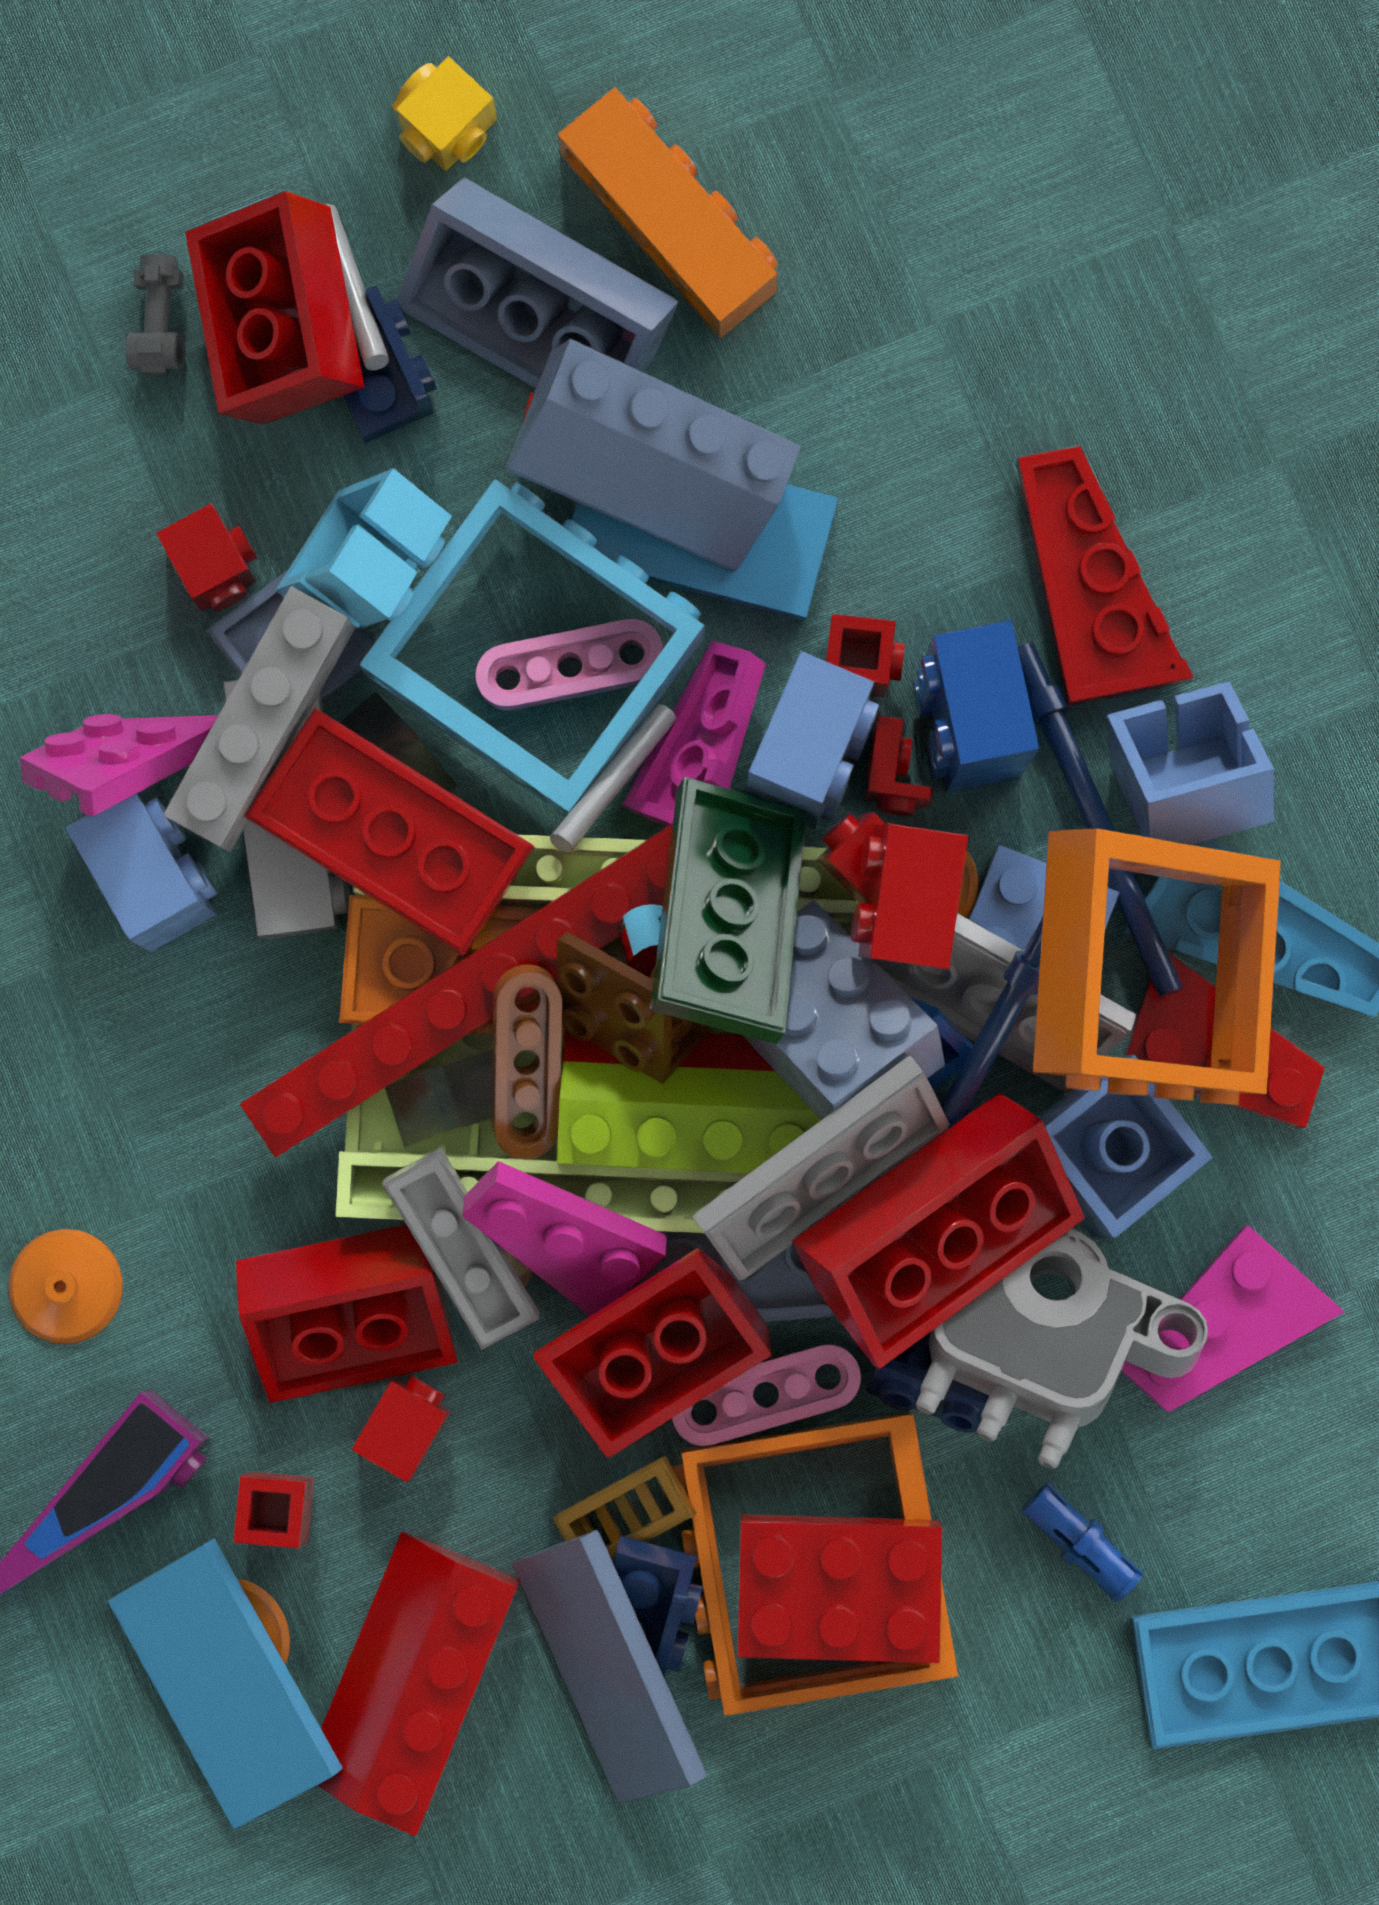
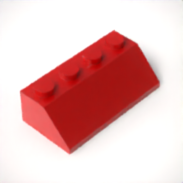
M999 1092L792 1240V1243L817 1292L871 1363L880 1369L1085 1219V1216L1043 1120Z
M403 1530L401 1531L321 1727L343 1769L333 1777L318 1784V1787L355 1812L415 1837L417 1836L519 1587V1578Z

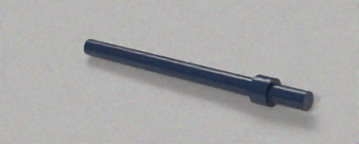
M1033 642L1018 646L1034 724H1041L1086 829L1097 828L1115 832L1064 713L1069 708L1059 685L1051 684ZM1109 868L1108 881L1113 890L1120 892L1117 902L1159 998L1182 990V984L1133 872Z
M1043 916L1025 950L1016 951L1003 975L1007 983L941 1104V1108L950 1124L949 1128L962 1120L966 1115L1030 995L1038 994Z

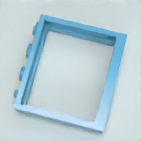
M494 479L415 587L412 599L397 618L388 624L359 665L365 676L566 817L652 711L704 639V624L697 620L701 615L700 611L688 600L675 592H670L665 598L645 583L649 576L635 563L621 555H618L613 562L593 548L597 540L582 526L570 519H566L563 525H560L543 513L542 510L546 506L545 503L529 489L515 483L510 490ZM501 513L674 633L569 780L395 659Z

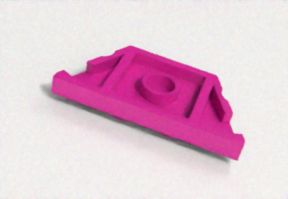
M114 714L90 716L83 720L82 727L70 733L51 735L45 739V745L21 756L22 782L35 789L47 791L50 797L60 802L71 800V793L78 796L80 812L85 815L95 816L192 764L218 715L125 719Z

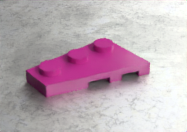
M711 641L673 710L676 716L675 723L649 754L622 806L639 817L667 827L673 823L676 792L684 777L730 789L766 663L750 651Z
M500 1161L464 1196L462 1217L589 1316H592L626 1294L666 1256L667 1235Z
M1243 1225L1179 1297L1180 1300L1189 1303L1201 1312L1206 1319L1208 1328L1205 1345L1193 1369L1182 1377L1167 1378L1158 1376L1125 1361L1121 1372L1159 1407L1169 1413L1339 1316L1344 1311L1249 1225ZM1164 1330L1158 1333L1162 1343L1170 1349L1183 1350L1190 1347L1188 1340L1178 1331Z

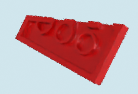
M1081 446L1018 457L1016 467L1067 705L1072 706L1191 682L1194 676L1185 658H1181L1169 634L1170 628L1160 607H1156L1140 575L1142 571L1132 550H1128L1114 522L1115 516Z

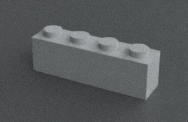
M290 586L163 816L231 853L248 822L244 815L288 750L355 630L347 616Z
M238 680L224 682L226 701ZM320 693L316 698L313 706L311 707L309 713L307 714L306 718L304 719L297 734L303 727L304 723L306 722L314 708H317L318 710L323 712ZM248 820L243 830L258 937L272 939L340 929L339 914L348 913L349 908L345 881L337 876L333 877V873Z

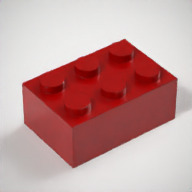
M285 191L185 232L218 414L265 425L365 388L331 206Z
M742 1514L740 1527L737 1657L940 1663L942 1525L940 1521Z

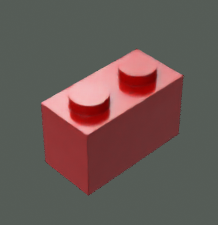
M880 824L876 827L875 836L866 837L861 856V875L869 876L866 903L858 902L856 904L851 926L852 942L860 943L858 957L949 969L968 835L896 824Z

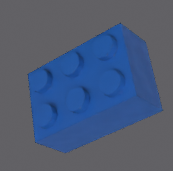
M1012 620L933 635L926 656L921 657L922 668H917L916 670L917 679L912 680L919 717L930 716L933 731H930V741L925 742V749L932 779L942 777L946 793L1020 779L1039 750Z

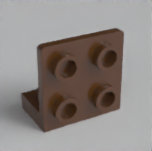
M566 932L557 941V986L562 996V1026L576 1039L589 1041L617 1057L628 1069L636 1072L641 1071L663 1084L707 1038L709 1026L650 1010L655 967L650 977H647L580 938Z

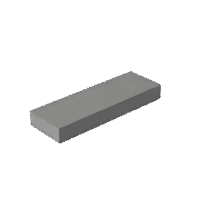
M442 1147L384 1179L382 1185L481 1350L539 1319L540 1312L501 1246L462 1217L464 1196L468 1191Z

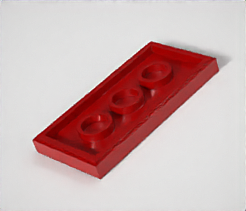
M314 708L244 815L250 822L464 957L535 849L534 845L317 708Z

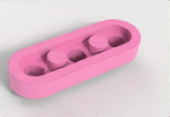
M624 619L501 644L489 649L480 658L476 668V683L480 694L488 704L505 711L636 686L663 650V643L655 628L647 622L639 619ZM628 645H637L644 651V657L637 664H626L620 658L622 649ZM574 657L581 661L582 670L578 675L565 677L559 672V664L565 658ZM505 670L518 672L521 678L517 687L511 690L500 688L497 684V678L501 672Z
M832 1344L814 1346L760 1362L703 1398L702 1400L712 1402L717 1409L716 1417L711 1423H697L691 1414L693 1405L673 1417L672 1421L678 1434L689 1443L698 1446L718 1444L847 1405L859 1390L861 1382L860 1368L852 1354L840 1346ZM824 1364L836 1366L840 1373L839 1382L830 1389L821 1388L815 1380L817 1369ZM762 1382H770L778 1389V1399L773 1405L768 1407L760 1406L753 1398L755 1387Z

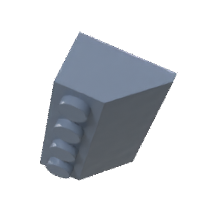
M465 177L432 204L397 297V302L404 313L534 388L538 386L550 352L569 339L644 373L658 351L679 303L677 299Z
M569 339L550 352L505 470L734 572L737 571L779 506L801 446Z

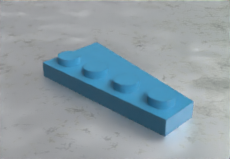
M1215 839L1192 844L1194 846L1234 852ZM1158 876L1144 899L1165 947L1217 964L1222 887ZM1280 881L1273 983L1376 1017L1379 1012V943ZM1126 925L1122 933L1132 936L1128 925Z

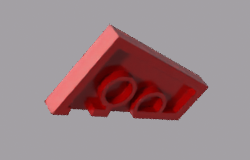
M1168 952L1183 989L1172 995L1159 998L1149 976L1124 1056L1135 1055L1138 1060L1211 1068L1216 987ZM1271 1028L1267 1094L1240 1093L1239 1105L1230 1106L1304 1129L1307 1127L1325 1067ZM1194 1090V1094L1200 1096V1091Z

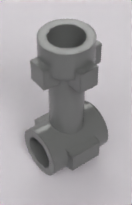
M163 254L143 255L140 257V270H134L133 285L137 289L145 290L144 332L128 334L126 341L127 363L130 370L141 371L144 376H169L170 370H182L185 364L186 353L183 335L180 332H169L170 296L172 290L183 289V272L178 269V259Z

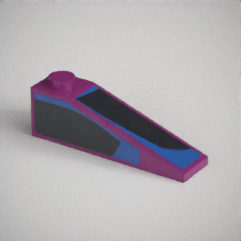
M152 1389L140 1392L1 1560L0 1596L168 1490L173 1483L183 1489L207 1461V1458L200 1453V1450L210 1438Z

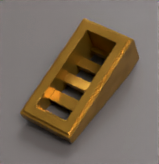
M663 1456L555 1515L553 1520L562 1537L567 1541L595 1531L586 1515L594 1510L611 1541L610 1544L606 1545V1549L611 1560H613L620 1536H623L606 1505L614 1499L631 1533L624 1537L642 1542H647L697 1513L666 1456ZM655 1476L674 1511L663 1515L646 1481ZM633 1488L652 1521L645 1526L642 1524L626 1492Z

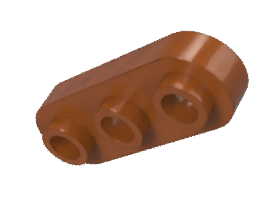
M520 965L505 972L498 980L493 994L492 1129L499 1146L505 1153L514 1158L524 1160L544 1155L557 1141L561 1088L562 996L550 973L535 965ZM530 987L537 990L536 998L531 1003L522 1005L515 1002V996L521 989ZM530 1050L536 1053V1057L530 1065L521 1067L514 1064L516 1055L521 1051ZM529 1112L535 1115L533 1122L527 1127L518 1128L513 1125L515 1117L520 1113Z

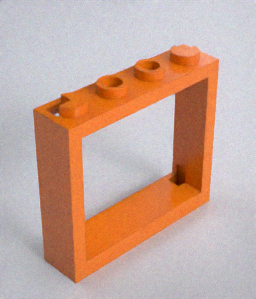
M1097 828L1049 831L1033 1073L1066 1076L1065 1088L1074 1090L1100 1091L1101 1080H1107V1093L1148 1096V1085L1155 1086L1154 1098L1194 1101V1090H1199V1103L1239 1105L1240 1093L1267 1094L1281 861ZM1109 868L1222 887L1211 1068L1097 1055Z
M910 1411L722 1442L710 1446L682 1449L683 1464L671 1466L697 1513L692 1517L694 1529L681 1532L684 1552L697 1556L694 1569L700 1568L704 1594L700 1596L695 1619L698 1635L711 1633L715 1659L703 1661L709 1700L722 1698L724 1716L958 1677L941 1578L940 1663L875 1661L744 1684L739 1682L704 1467L888 1437L901 1518L931 1520L914 1414Z

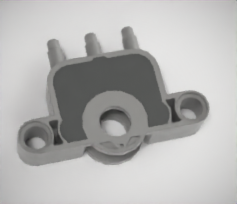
M1071 1228L931 1331L928 1344L933 1361L920 1387L921 1393L916 1406L919 1411L925 1414L935 1413L940 1401L945 1398L952 1381L955 1380L989 1395L981 1413L982 1420L977 1429L978 1436L985 1441L992 1442L997 1439L1001 1428L1006 1425L1013 1407L1048 1421L1050 1425L1042 1441L1043 1448L1038 1460L1042 1466L1048 1469H1055L1058 1467L1062 1456L1067 1453L1077 1428L1097 1419L1106 1407L1125 1361L1158 1376L1167 1378L1182 1377L1193 1369L1205 1345L1208 1333L1206 1319L1198 1309L1189 1303L1108 1269L1107 1260L1096 1243L1078 1230ZM1043 1274L1058 1275L1069 1282L1074 1290V1295L1065 1300L1054 1301L1046 1299L1036 1292L1031 1284V1280ZM1164 1330L1178 1331L1185 1336L1190 1347L1183 1350L1170 1349L1162 1343L1158 1333Z

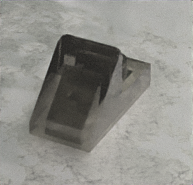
M492 1050L448 1065L439 1064L385 1087L404 1148L492 1119Z

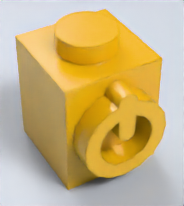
M449 56L438 67L432 63H427L414 72L402 86L396 101L392 105V108L397 112L401 130L403 131L399 138L405 147L423 163H426L430 158L433 159L445 172L458 159L462 163L470 160L487 139L485 132L497 121L494 98Z

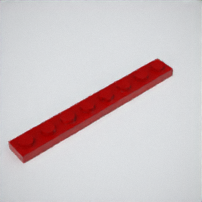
M673 823L242 1101L239 1105L273 1156L277 1158L493 1018L495 986L500 977L508 970L520 965H535L543 968L553 978H556L557 941L566 932L571 933L597 949H601L619 937L618 923L627 912L643 905L654 904L663 906ZM530 987L521 989L515 996V1002L517 1003L536 990Z

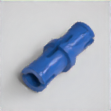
M1050 1482L1042 1485L1021 1509L1020 1512L1025 1517L1027 1516L1062 1550L1059 1556L1069 1565L1076 1563L1100 1585L1115 1603L1123 1599L1142 1578L1141 1576L1144 1572L1139 1567H1136L1102 1534L1104 1527L1095 1519L1088 1521L1064 1499Z

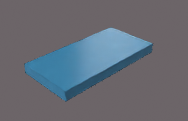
M787 484L779 506L737 571L734 572L579 502L576 504L572 521L582 526L596 538L597 543L593 548L613 562L618 555L629 559L649 576L648 581L806 622L837 507L838 497Z
M215 1538L107 1600L234 1830L333 1777L343 1769Z
M1379 1581L1130 1616L1149 1744L1153 1750L1379 1718Z

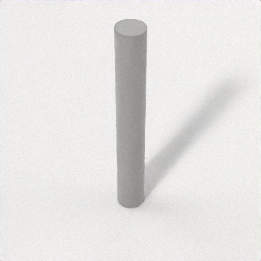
M326 204L331 206L355 339L365 368L368 370H378L388 364L389 357L370 302L365 293V288L336 206Z
M657 704L552 833L550 836L551 843L558 850L570 853L675 723L676 716L670 708Z

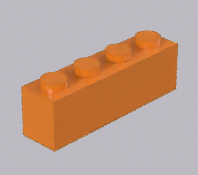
M614 87L557 134L560 156L714 334L721 339L777 292L778 273L775 269L779 266L770 249L759 238L754 237L749 241L734 224L738 221L736 212L718 191L714 190L709 195L694 178L698 171L689 156L676 144L668 148L654 132L658 128L657 123L649 110L637 98H633L628 102L619 90Z

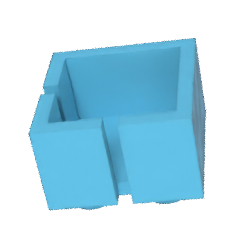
M394 468L338 490L275 591L285 597L290 586L347 616L355 629L360 628L363 630L371 624L387 619L392 621L404 611L412 599L414 592L409 586L418 573L415 570L416 567L420 570L425 569L441 552L445 540L440 535L452 515Z

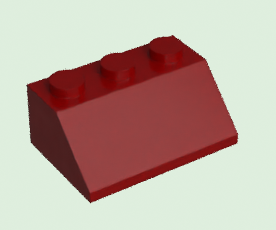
M406 1224L236 1261L239 1318L269 1403L458 1363L443 1285Z
M697 1248L535 1351L533 1358L608 1459L772 1355L768 1325L737 1281L729 1272Z

